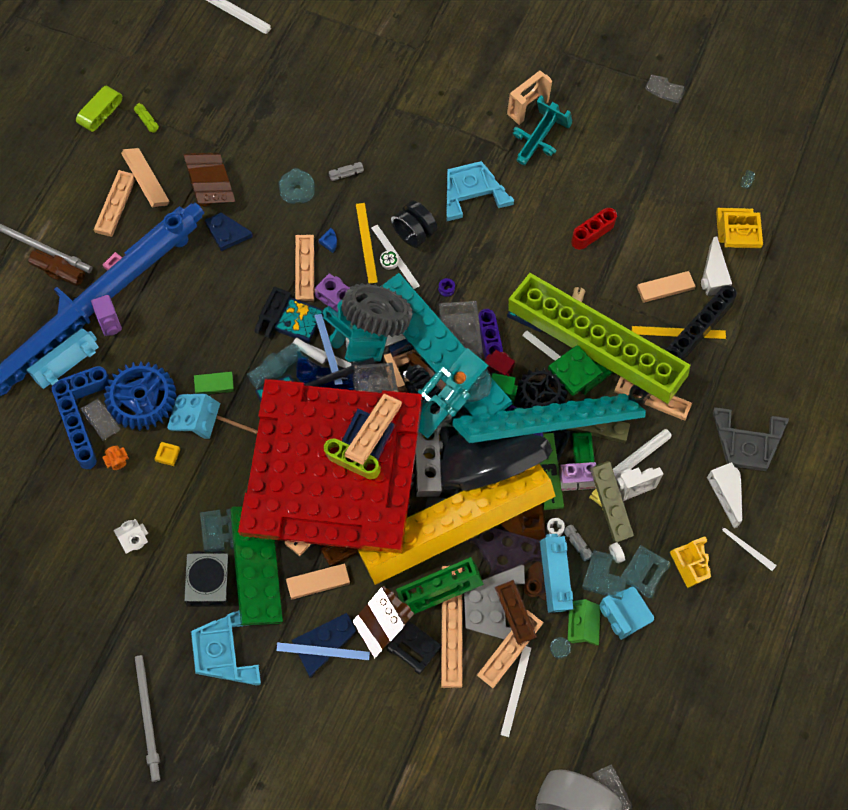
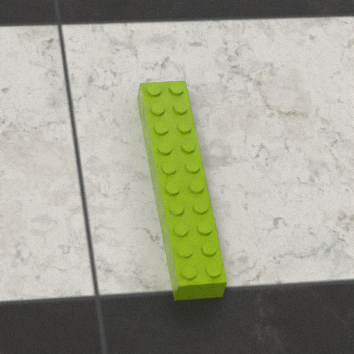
M531 273L527 275L509 298L510 312L571 348L579 345L592 360L667 404L689 375L691 365Z

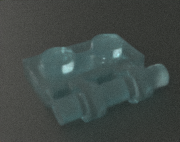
M230 509L226 510L227 516L221 517L220 510L200 512L205 553L225 550L224 542L228 541L230 542L231 549H234ZM222 525H228L229 533L223 534Z

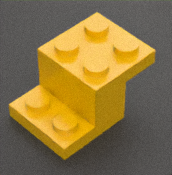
M717 208L718 241L720 243H725V247L762 248L763 238L760 213H754L753 209Z

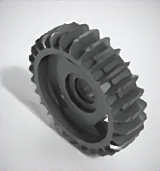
M363 283L360 285L355 284V286L347 289L342 301L343 315L347 317V321H351L352 325H357V329L362 328L364 332H371V335L375 333L378 337L380 335L385 337L388 335L391 337L399 336L407 330L412 319V308L407 303V300L402 299V295H397L396 291L392 292L390 288H383V285L379 287L376 284L371 285L370 283L366 285Z

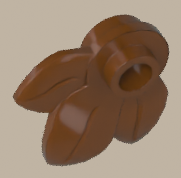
M537 562L528 569V578L525 580V584H523V591L529 597L538 596L542 600L547 601L543 567L540 562ZM530 584L536 586L535 591L530 590Z

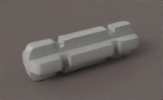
M361 162L354 163V166L348 165L338 168L337 171L336 169L329 171V177L332 181H335L339 177L342 179L355 175L356 172L357 174L364 171Z
M573 525L567 526L564 529V533L567 537H570L569 540L577 552L581 553V558L584 561L592 558L593 553L589 548L587 549V544L580 534L576 533L575 527Z

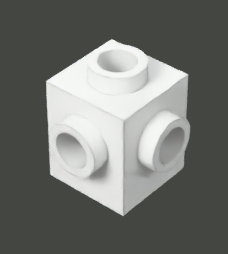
M136 519L128 520L121 527L114 530L126 554L132 550L142 548L148 542L145 537L148 534L143 523L139 525Z

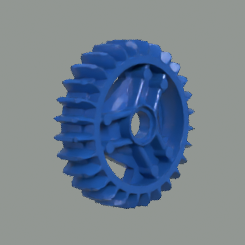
M140 361L139 366H136L133 362L131 368L125 365L124 371L118 368L119 375L112 374L114 380H108L110 386H105L107 393H104L108 413L111 414L113 420L116 419L118 424L122 423L124 428L130 425L131 430L137 426L139 431H141L142 426L149 430L150 424L156 427L157 421L163 423V416L169 418L167 411H173L172 406L175 405L174 399L177 398L173 379L170 378L168 372L165 373L163 368L158 370L156 364L151 368L149 362L146 366H143V363ZM144 377L131 383L125 384L134 378ZM143 390L145 395L142 398H136L134 396L135 392ZM159 390L165 391L161 404L156 406ZM123 404L136 414H127L120 410L119 407Z

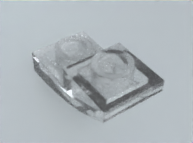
M651 75L646 85V90L650 93L675 103L680 102L685 91L684 86L668 83V78Z
M99 399L81 408L90 425L94 426L102 441L120 431L117 423Z
M612 765L593 773L595 781L603 784L619 797L623 805L622 810H628L633 807Z

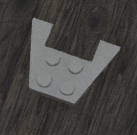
M524 565L482 580L484 585L464 593L466 629L503 640L511 632V627H506L505 612L495 587L514 580L516 585L525 584Z

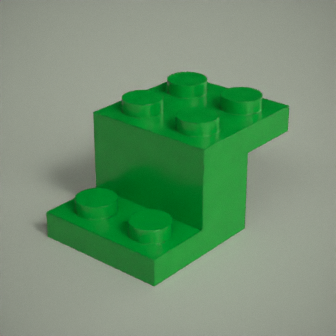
M579 345L573 347L548 366V370H551L552 374H555L560 379L561 384H565V388L572 396L579 391L585 395L613 374L611 370L592 360Z

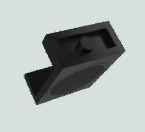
M194 551L193 554H187L185 603L187 607L228 606L227 574L228 564H230L228 554H225L223 551H214L213 554Z

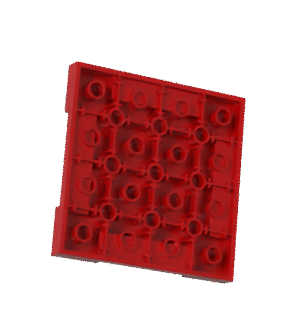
M265 379L259 410L260 421L238 533L245 537L402 554L422 410V394L382 390V393L305 386L302 382ZM383 394L402 401V405L391 421L395 427L378 460L380 466L379 476L375 479H367L330 461L324 451L326 441L329 439L342 441L357 409L371 414ZM333 447L329 453L335 454L339 451V448ZM369 464L365 470L372 471L375 465Z

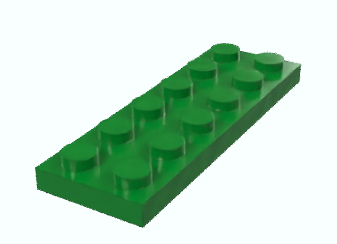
M232 507L230 511L241 625L281 624L283 619L275 541L272 539L241 536L238 533L242 507Z

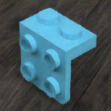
M207 394L178 395L167 428L170 431H192L204 439H210L220 403Z
M630 587L612 598L608 595L602 599L599 605L602 614L611 623L612 630L621 640L654 621V616L635 587Z

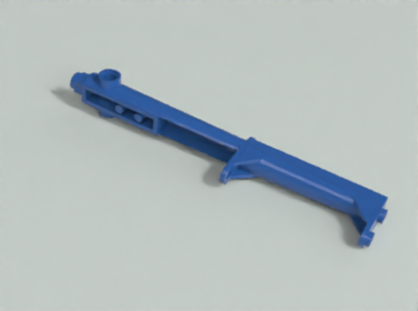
M191 203L185 209L179 206L172 213L167 214L164 220L124 252L125 256L73 301L58 287L54 288L53 290L60 297L58 314L0 363V396L6 394L13 385L23 380L25 375L29 373L27 371L29 367L83 328L85 324L91 322L88 317L95 312L91 303L93 299L105 295L113 298L174 246H185L189 240L188 234L197 228L196 223L204 215L203 209L197 203Z

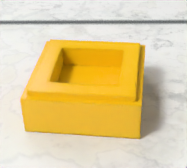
M161 442L155 456V461L174 466L180 452V447Z

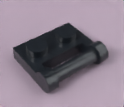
M408 621L388 646L387 651L391 654H396L420 675L442 645ZM400 643H403L423 658V660L418 662L398 646Z

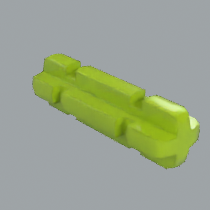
M138 103L134 107V111L145 126L147 125L148 130L155 133L159 126L154 122L149 112L146 111L144 105Z

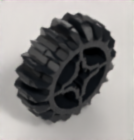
M416 364L407 368L402 374L407 391L419 394V389L422 390L432 378L423 367ZM437 385L430 391L429 396L433 397L435 394L438 395L440 393ZM437 403L432 404L430 407L431 413L440 410V406Z
M536 367L534 373L529 370L528 375L523 374L522 380L518 381L516 399L519 400L520 407L524 406L523 409H527L533 406H548L552 403H566L565 398H567L568 392L566 391L565 384H561L560 379L555 374L553 375L551 370L546 372L544 367L542 371H539ZM549 384L556 389L557 393L553 392V389L549 388ZM526 391L535 397L534 401L528 397Z

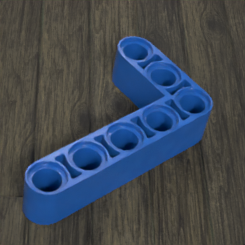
M100 366L60 379L52 386V392L79 465L83 469L93 468L97 460L76 399L104 390L105 386H109L108 380L110 379L107 372ZM103 376L102 379L96 380L97 377ZM80 383H85L83 386L77 387ZM61 390H66L64 393H59ZM67 406H72L69 410H64ZM78 422L76 426H70L72 423ZM82 438L84 439L83 442L76 443L77 440ZM90 455L89 459L82 460L84 456Z

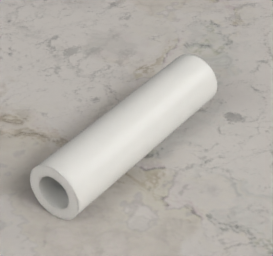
M299 338L293 341L292 346L324 365L327 362L326 355Z

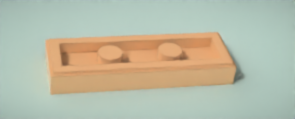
M689 271L637 285L643 303L694 290L696 287Z
M345 563L286 579L291 600L350 584Z

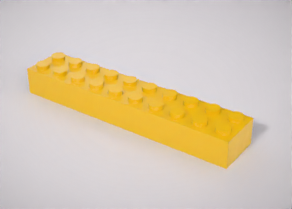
M537 464L522 473L500 482L472 490H463L407 518L402 554L364 549L357 550L376 585L556 497L551 479L541 465Z

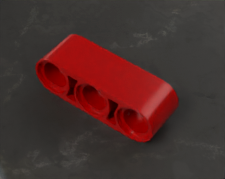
M605 208L575 228L571 240L572 246L578 250L584 249L612 230L617 218V212L612 208Z

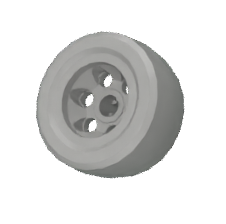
M558 769L550 771L543 781L537 796L535 809L622 810L623 805L613 791L594 779L573 771Z

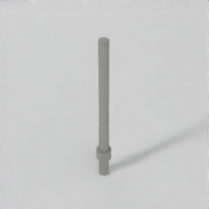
M0 224V232L53 257L58 255L64 258L70 265L91 273L93 267L81 262V259L75 256H68Z
M140 655L135 657L148 751L146 760L147 765L150 766L152 782L160 781L158 767L160 758L156 752L143 656Z

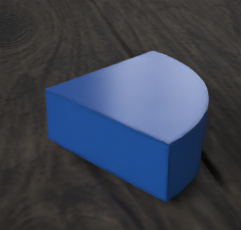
M330 228L319 239V243L332 253L337 247V237L334 230Z

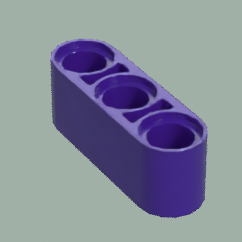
M483 309L478 315L477 326L484 358L486 359L490 352L495 350L503 352V347L494 312L490 309ZM491 335L494 338L489 339L486 336Z

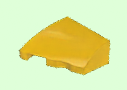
M706 537L699 538L670 551L687 588L711 577L710 568L708 567L709 556L705 554L704 544L707 542Z

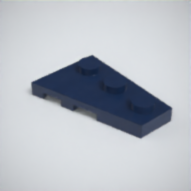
M345 613L293 639L292 643L340 649L356 633V629L348 614ZM298 653L309 678L331 657Z

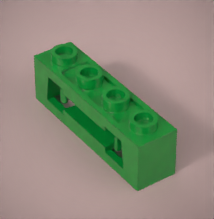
M470 557L397 588L396 591L399 600L407 604L411 611L416 614L484 584L476 564ZM464 567L465 571L459 573L457 569ZM416 587V592L413 593L411 589Z

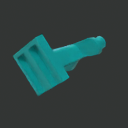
M541 95L537 100L539 113L543 114L544 117L532 135L518 127L513 129V135L516 138L527 140L516 159L517 162L524 166L538 147L543 149L542 151L548 156L556 153L555 148L542 142L555 122L568 129L572 125L570 111L567 110L565 114L561 113L559 105L554 102L548 106Z
M343 300L339 301L337 305L338 312L330 306L324 308L323 318L336 328L329 337L331 347L340 348L347 337L349 344L345 359L348 362H362L372 357L375 361H381L387 337L384 335L378 337L375 333L371 335V332H364L362 328L357 329V325H352L351 321H347V317L343 315L342 311Z

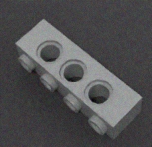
M442 424L432 433V440L424 439L423 434L418 432L414 461L416 497H438L441 491L444 490L441 482L443 459H440L443 443L439 441ZM431 453L434 458L427 459L424 454ZM432 472L435 477L428 478L425 473Z

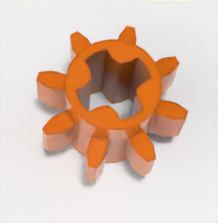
M119 446L108 448L105 451L106 456L102 457L107 468L112 467L113 470L123 468L127 464L125 460L129 459L124 447L120 449Z

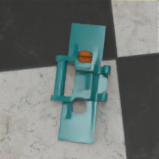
M467 348L449 370L440 364L438 371L424 388L418 391L425 398L422 402L419 432L427 439L446 416L450 414L454 417L471 397V394L468 392L471 386L489 366L470 349ZM446 374L448 379L443 390L438 395L429 396L430 391ZM434 403L440 406V411L437 414H432L430 411V407Z

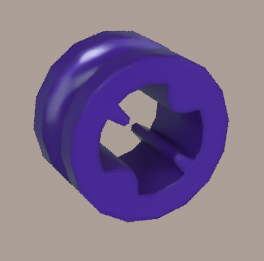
M448 278L442 279L439 282V293L444 297L453 295L455 291L454 281ZM446 285H449L450 288L445 290L444 287H446Z

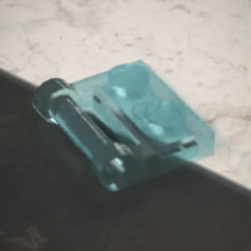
M640 545L620 580L631 587H635L647 598H652L655 593V587L671 564ZM655 563L658 565V568L646 586L642 581L652 564Z

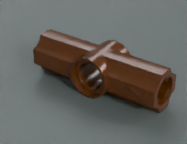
M38 249L31 252L28 260L29 264L45 271L51 278L55 280L62 279L75 286L81 285L85 272L70 265L64 258L58 255L53 257Z

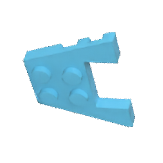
M482 161L451 168L447 171V221L463 218L459 201L492 193L499 209L514 205V199L505 192V188L502 185L498 184L494 175Z
M239 611L232 612L224 618L212 621L191 631L195 674L260 685L259 665L236 666L232 627L248 626L241 625Z

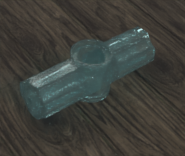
M292 343L279 353L268 355L261 365L247 374V377L252 385L258 388L264 384L265 379L282 376L290 365L303 357L300 348Z

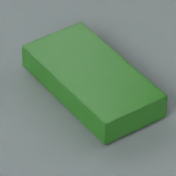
M232 372L194 375L195 394L234 392Z

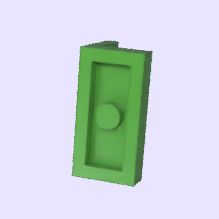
M586 599L573 601V609L569 611L568 642H588L595 646L599 645L600 606Z

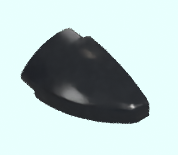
M461 434L453 435L448 441L443 454L441 469L442 486L445 490L462 488V490L466 491L494 484L541 463L550 456L553 450L546 438L535 434L469 443Z

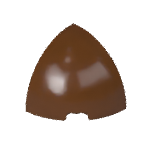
M543 503L501 523V525L512 534L525 539L542 540L546 538Z

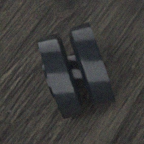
M411 200L403 207V211L397 212L391 218L392 226L399 237L414 248H418L426 241V238H429L437 231L434 217L427 208L417 201Z

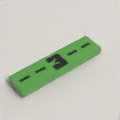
M554 433L543 434V437L549 441L553 451L546 460L539 464L551 479L556 497L543 502V509H561L564 507Z

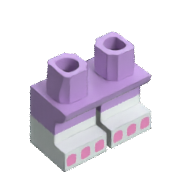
M596 462L561 464L559 475L562 491L577 490V483L578 490L596 489L590 467L595 466Z

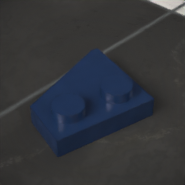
M223 213L205 219V224L221 251L253 237L250 230Z

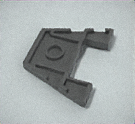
M714 407L713 416L726 463L732 462L734 467L766 471L789 418L771 416L769 434L730 428L732 410Z

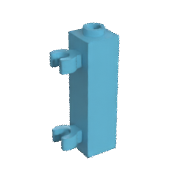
M81 328L29 367L27 371L41 388L44 389L50 384L53 386L65 372L85 357H91L96 353L95 350L99 348L95 342L97 338L91 331L87 332Z
M547 534L546 538L540 540L548 613L568 612L573 609V592L570 585L567 542H565V536L558 537V534Z

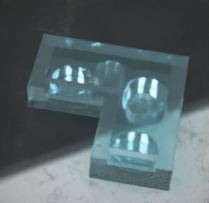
M594 550L582 588L622 600L627 579L609 574L613 555Z

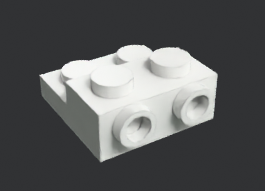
M638 467L633 470L629 468L621 472L620 477L616 481L622 500L625 501L656 488L663 476L661 468L659 467L654 470L649 468L641 473Z

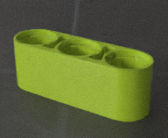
M104 86L78 113L76 122L91 132L95 131L119 106L122 101V94L109 86Z
M338 439L326 441L324 451L330 461L367 479H375L379 476L380 466L374 456L369 455L363 465L355 461L348 462L345 452L350 445ZM333 447H338L339 451L337 453H329ZM373 464L375 468L372 471L365 470L367 465Z

